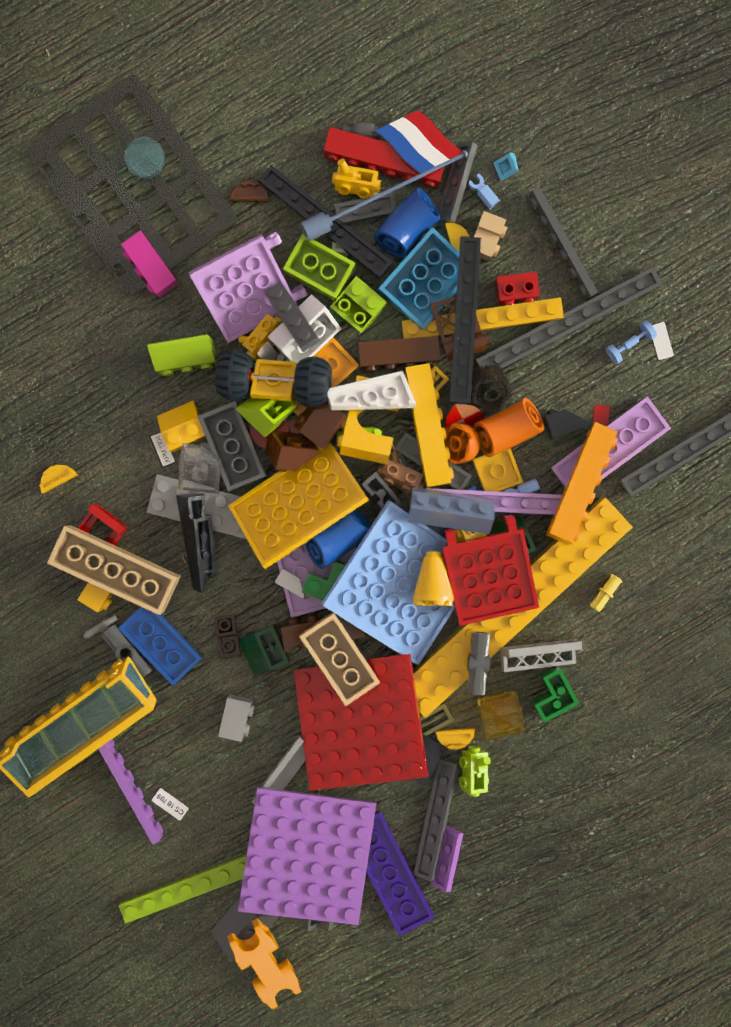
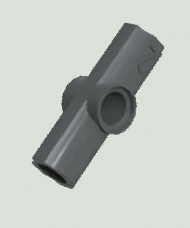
M116 624L101 635L116 654L117 660L126 658L123 654V649L127 648L131 652L130 659L143 678L152 671L151 667L139 654L138 649L130 643ZM128 666L127 669H128V670L131 672V674L135 677V675H134L133 672L131 671L130 667Z
M472 631L471 651L468 654L467 671H469L467 693L485 695L486 676L490 668V655H488L490 633Z

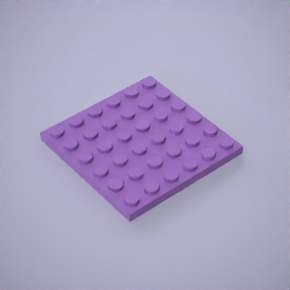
M257 787L238 912L358 925L377 803L374 801Z

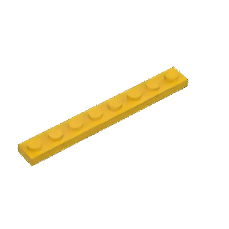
M561 298L476 310L481 331L564 318ZM452 313L448 320L454 324L455 313ZM446 314V315H439V316H441V317H443V318L446 319V317H447L448 314ZM435 318L431 320L424 330L411 320L402 321L404 339L429 336L440 337ZM440 319L441 326H442V324L444 323V320ZM447 322L443 328L444 336L454 334V326Z

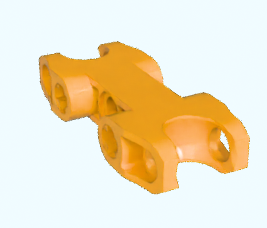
M256 918L252 921L255 933L251 938L241 940L234 933L227 937L233 950L235 961L241 970L252 966L258 977L252 980V984L258 996L271 1009H275L278 1007L275 996L280 990L291 989L295 995L302 991L294 968L289 960L285 959L278 963L272 952L278 949L277 942L269 928Z

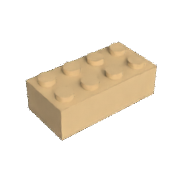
M334 612L299 634V637L345 706L380 683Z

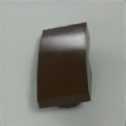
M235 615L214 617L220 658L241 656Z

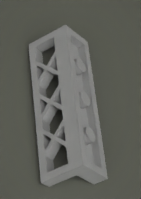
M570 639L500 647L502 672L576 664L575 650L582 649V641ZM564 651H569L568 660H563L559 655ZM546 653L554 655L549 662H545L542 659V656ZM534 655L536 658L531 664H527L524 661L526 656ZM507 657H516L518 659L516 663L508 667Z
M302 733L298 735L260 787L284 790L305 762ZM256 793L254 794L251 803L253 804L255 803Z

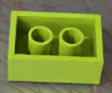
M302 233L283 271L285 275L335 301L344 291L356 269V263L314 239L308 242Z

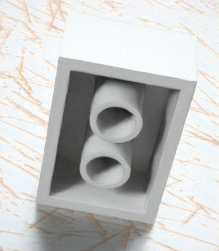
M312 294L299 306V309L320 339L318 343L303 353L283 322L268 336L277 349L290 362L298 363L306 357L314 356L341 330V327L328 309Z

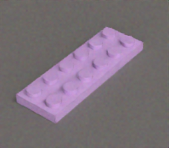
M648 396L606 426L618 431L615 437L618 441L613 450L610 449L608 454L610 461L607 467H603L601 471L603 478L671 429ZM583 444L550 467L564 488Z

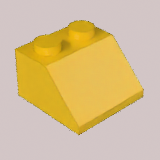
M194 400L157 416L162 437L170 452H176L206 439L198 418L200 414Z

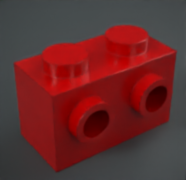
M537 272L499 276L494 281L497 305L503 304V306L513 305L515 302H534L540 296Z

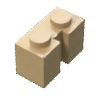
M485 211L482 214L474 237H481L480 258L490 262L492 256L496 257L500 246L497 243L499 238H504L507 227L504 226L506 219Z

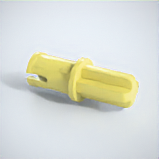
M611 574L605 585L599 588L600 592L590 606L595 611L600 612L609 598H613L612 594L622 583V580Z

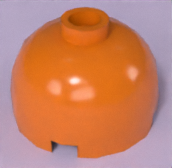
M458 423L452 424L449 428L445 429L446 439L444 440V445L449 448L450 459L447 460L450 463L462 464L471 461L480 450V437L474 428L470 425Z

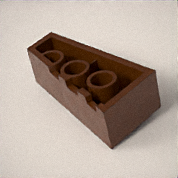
M335 614L351 639L366 637L363 630ZM311 615L306 617L307 620L299 621V618L288 619L287 623H284L281 627L284 651H292L291 647L298 646L301 649L307 648L299 634L324 617L318 618V615Z

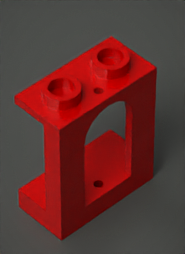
M92 504L89 507L88 515L78 527V529L88 533L96 521L100 519L114 530L106 540V542L113 545L118 543L129 528L98 504Z

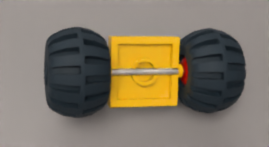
M232 350L219 356L215 370L216 391L221 397L230 401H240L250 395L251 398L292 401L294 389V397L298 403L309 408L320 407L328 402V390L331 388L332 382L330 364L316 356L306 357L298 363L257 359L254 371L253 359L248 354Z

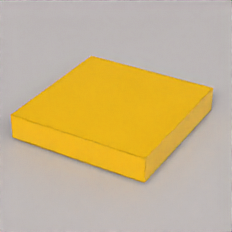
M511 448L492 457L483 455L472 459L483 491L500 492L523 483Z

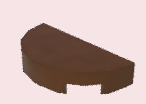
M255 181L241 182L240 185L232 190L230 195V202L270 203L265 188Z

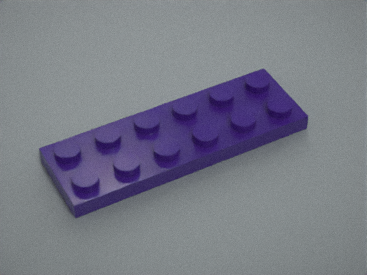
M381 810L375 812L366 872L400 936L435 917Z

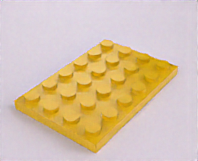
M331 442L328 443L324 450L316 446L320 450L319 454L296 471H279L228 505L258 560L265 569L368 501V498Z

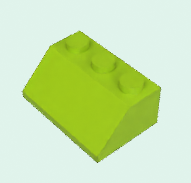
M208 334L147 345L155 372L162 374V376L174 375L175 371L189 373L193 372V368L201 367V370L213 368V365L217 363L214 341Z

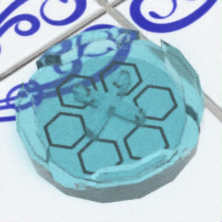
M139 137L130 143L128 149L126 148L125 163L135 176L149 179L157 176L162 171L165 165V154L157 141L150 137Z

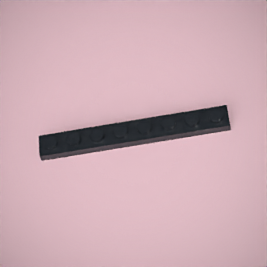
M272 165L259 177L258 182L303 219L306 220L321 212L325 215L328 214L330 217L334 216ZM340 219L333 220L331 231L324 235L377 278L381 279L393 265V261Z
M460 237L450 402L470 403L481 237Z

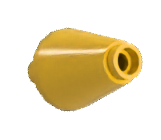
M426 552V557H423L413 593V605L453 606L454 597L442 552Z

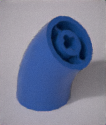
M417 188L381 224L374 235L375 241L388 254L397 258H404L416 242L441 219L440 214L429 196L422 189Z
M355 509L305 542L306 551L312 562L318 568L323 569L355 548L362 541L372 524L359 510Z

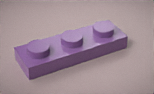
M450 826L445 828L435 879L431 882V885L444 892L451 891L463 838L462 832Z

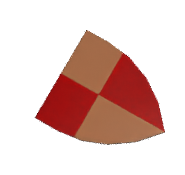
M452 402V407L445 418V428L458 423L471 426L485 417L482 411L472 404Z

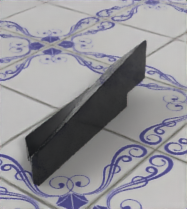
M205 494L176 495L192 587L194 590L203 593L205 591V584L217 572L211 515L205 514Z

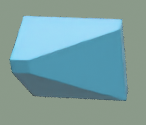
M508 153L493 162L500 181L518 172L514 153Z

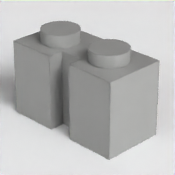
M229 694L218 737L242 742L244 736L248 737L250 725L247 724L248 717L252 718L255 706L251 705L253 699Z

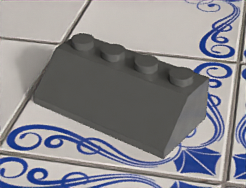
M240 896L211 929L223 952L234 961L235 956L229 944L228 935L234 933L237 938L246 940L255 933L253 920L258 918L265 926L270 928L279 918V916L238 912Z

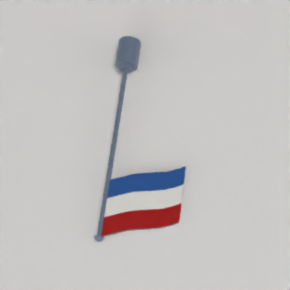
M415 111L375 130V133L385 139L398 155L419 174L332 217L321 212L300 222L305 238L309 242L330 232L333 220L463 157L466 159L468 152L465 150L461 151L447 140L433 122L419 111Z

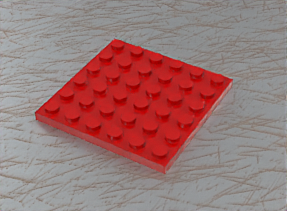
M411 653L367 659L366 662L380 683L347 706H345L319 666L294 670L309 791L428 777Z

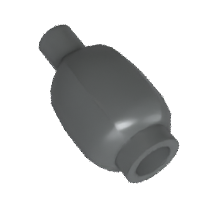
M357 122L352 127H343V131L379 139V135L375 133V130L380 127H376L372 122Z

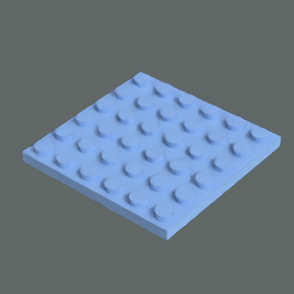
M388 500L321 605L399 654L411 653L412 662L419 665L455 609V604L453 602V606L413 605V593L423 557H426V552H442V557H444L442 546L448 544L445 538L426 525L408 522L409 514Z

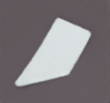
M282 569L275 583L304 598L300 579Z

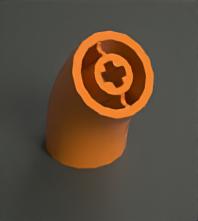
M524 398L510 407L476 422L473 428L480 437L481 452L487 457H492L544 431V423L534 404L529 399Z

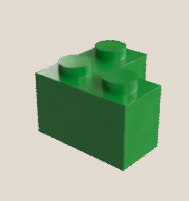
M338 560L334 562L329 578L310 571L302 593L324 600L346 564Z
M553 666L539 674L548 692L531 700L544 723L580 704L559 666Z

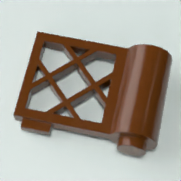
M456 296L430 304L448 362L452 361L454 334L445 338L443 328L446 322L453 326L455 325L448 319L453 309L456 310ZM444 304L451 308L446 319L438 315L437 306ZM477 315L474 354L487 350L486 346L489 345L487 334H482ZM440 319L444 320V323L442 324V326H441Z

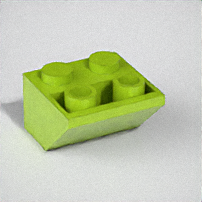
M356 276L330 308L357 331L362 333L387 307V302Z
M250 397L239 405L236 410L259 433L266 437L290 417L297 404L293 400L281 401Z

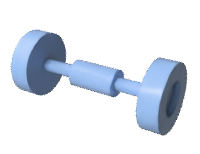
M647 320L643 321L639 325L642 333L628 339L618 350L613 345L605 349L613 363L619 364L623 361L620 352L625 349L628 350L637 344L643 336L649 340L657 337L656 330Z

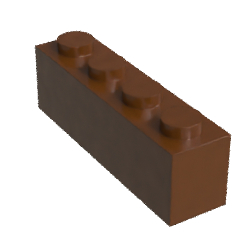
M438 336L358 342L360 369H365V372L377 371L376 368L384 367V370H394L396 366H404L406 368L416 366V364L428 363L432 367L440 362Z

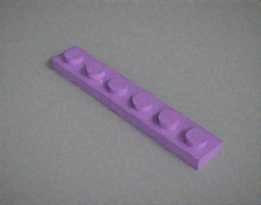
M111 739L101 746L99 751L151 843L155 844L162 838L163 828L153 818L152 808L144 802V795L139 787L136 788L132 773L124 767V759L120 753L115 751L113 747L114 742Z

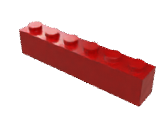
M332 127L329 128L324 147V157L327 160L337 163L340 159H345L348 166H360L365 169L385 173L390 178H396V176L404 178V181L419 174L398 155L388 142ZM444 167L411 183L419 182L423 183V186L427 188H439Z

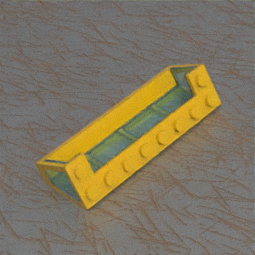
M127 656L123 660L118 659L113 663L111 669L100 672L93 682H86L76 694L74 692L71 693L61 705L59 703L51 708L50 713L47 715L42 714L35 720L32 726H25L18 736H12L4 743L5 748L0 752V770L26 796L31 797L154 710L156 698L130 657Z

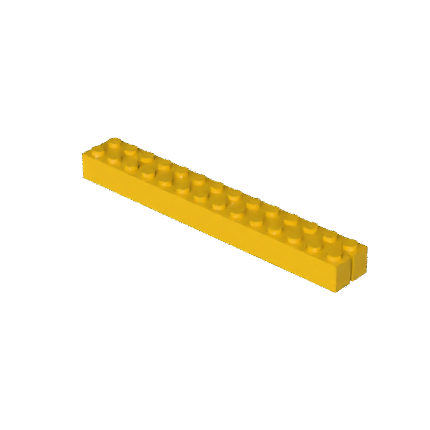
M599 498L586 510L588 515L584 523L579 525L578 530H580V534L576 542L573 541L567 545L554 540L530 562L539 608L462 625L413 669L418 708L425 718L468 679L467 660L468 654L471 651L472 631L490 633L488 655L491 658L500 650V647L509 642L633 528L607 498Z

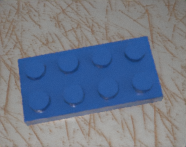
M140 607L118 628L172 686L203 658L162 614L158 615L143 607Z

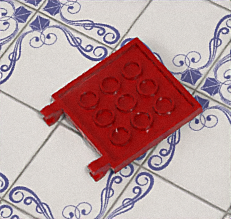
M513 515L504 516L508 531L457 543L454 530H444L448 545L442 546L460 626L539 608L523 528L517 529Z

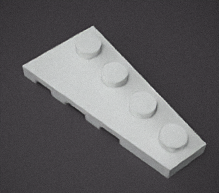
M403 371L329 388L328 403L331 410L416 407V402Z

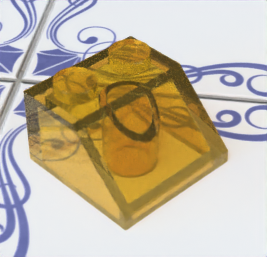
M516 691L503 692L499 695L486 696L477 700L486 741L525 732L522 708Z

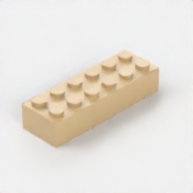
M71 525L63 527L47 564L158 615L165 612L181 577L174 572Z

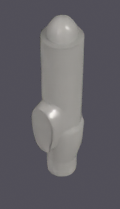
M115 614L102 620L99 624L85 631L83 637L91 638L95 634L107 630L114 622L119 620L117 615Z

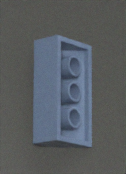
M412 487L408 522L489 534L494 522L495 503L491 498Z

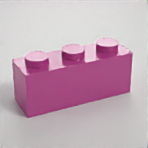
M141 230L121 244L125 250L122 252L129 263L133 261L137 266L134 268L135 272L141 279L144 277L147 280L148 284H146V287L152 295L156 293L161 298L179 285Z

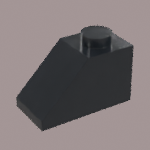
M558 408L546 411L547 415L542 417L550 440L591 426L590 421L565 409L559 411Z

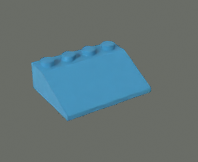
M432 227L376 291L393 307L424 330L434 318L430 304L453 297L457 292L459 252ZM443 304L437 306V312H439L445 305Z

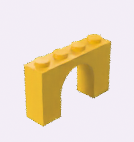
M357 375L356 382L370 378ZM398 408V409H386V410H391V411H396V412H398V411H399V408ZM345 410L349 413L341 426V429H345L344 434H339L337 446L341 447L340 455L388 464L393 438L364 430L357 420V416L363 410Z

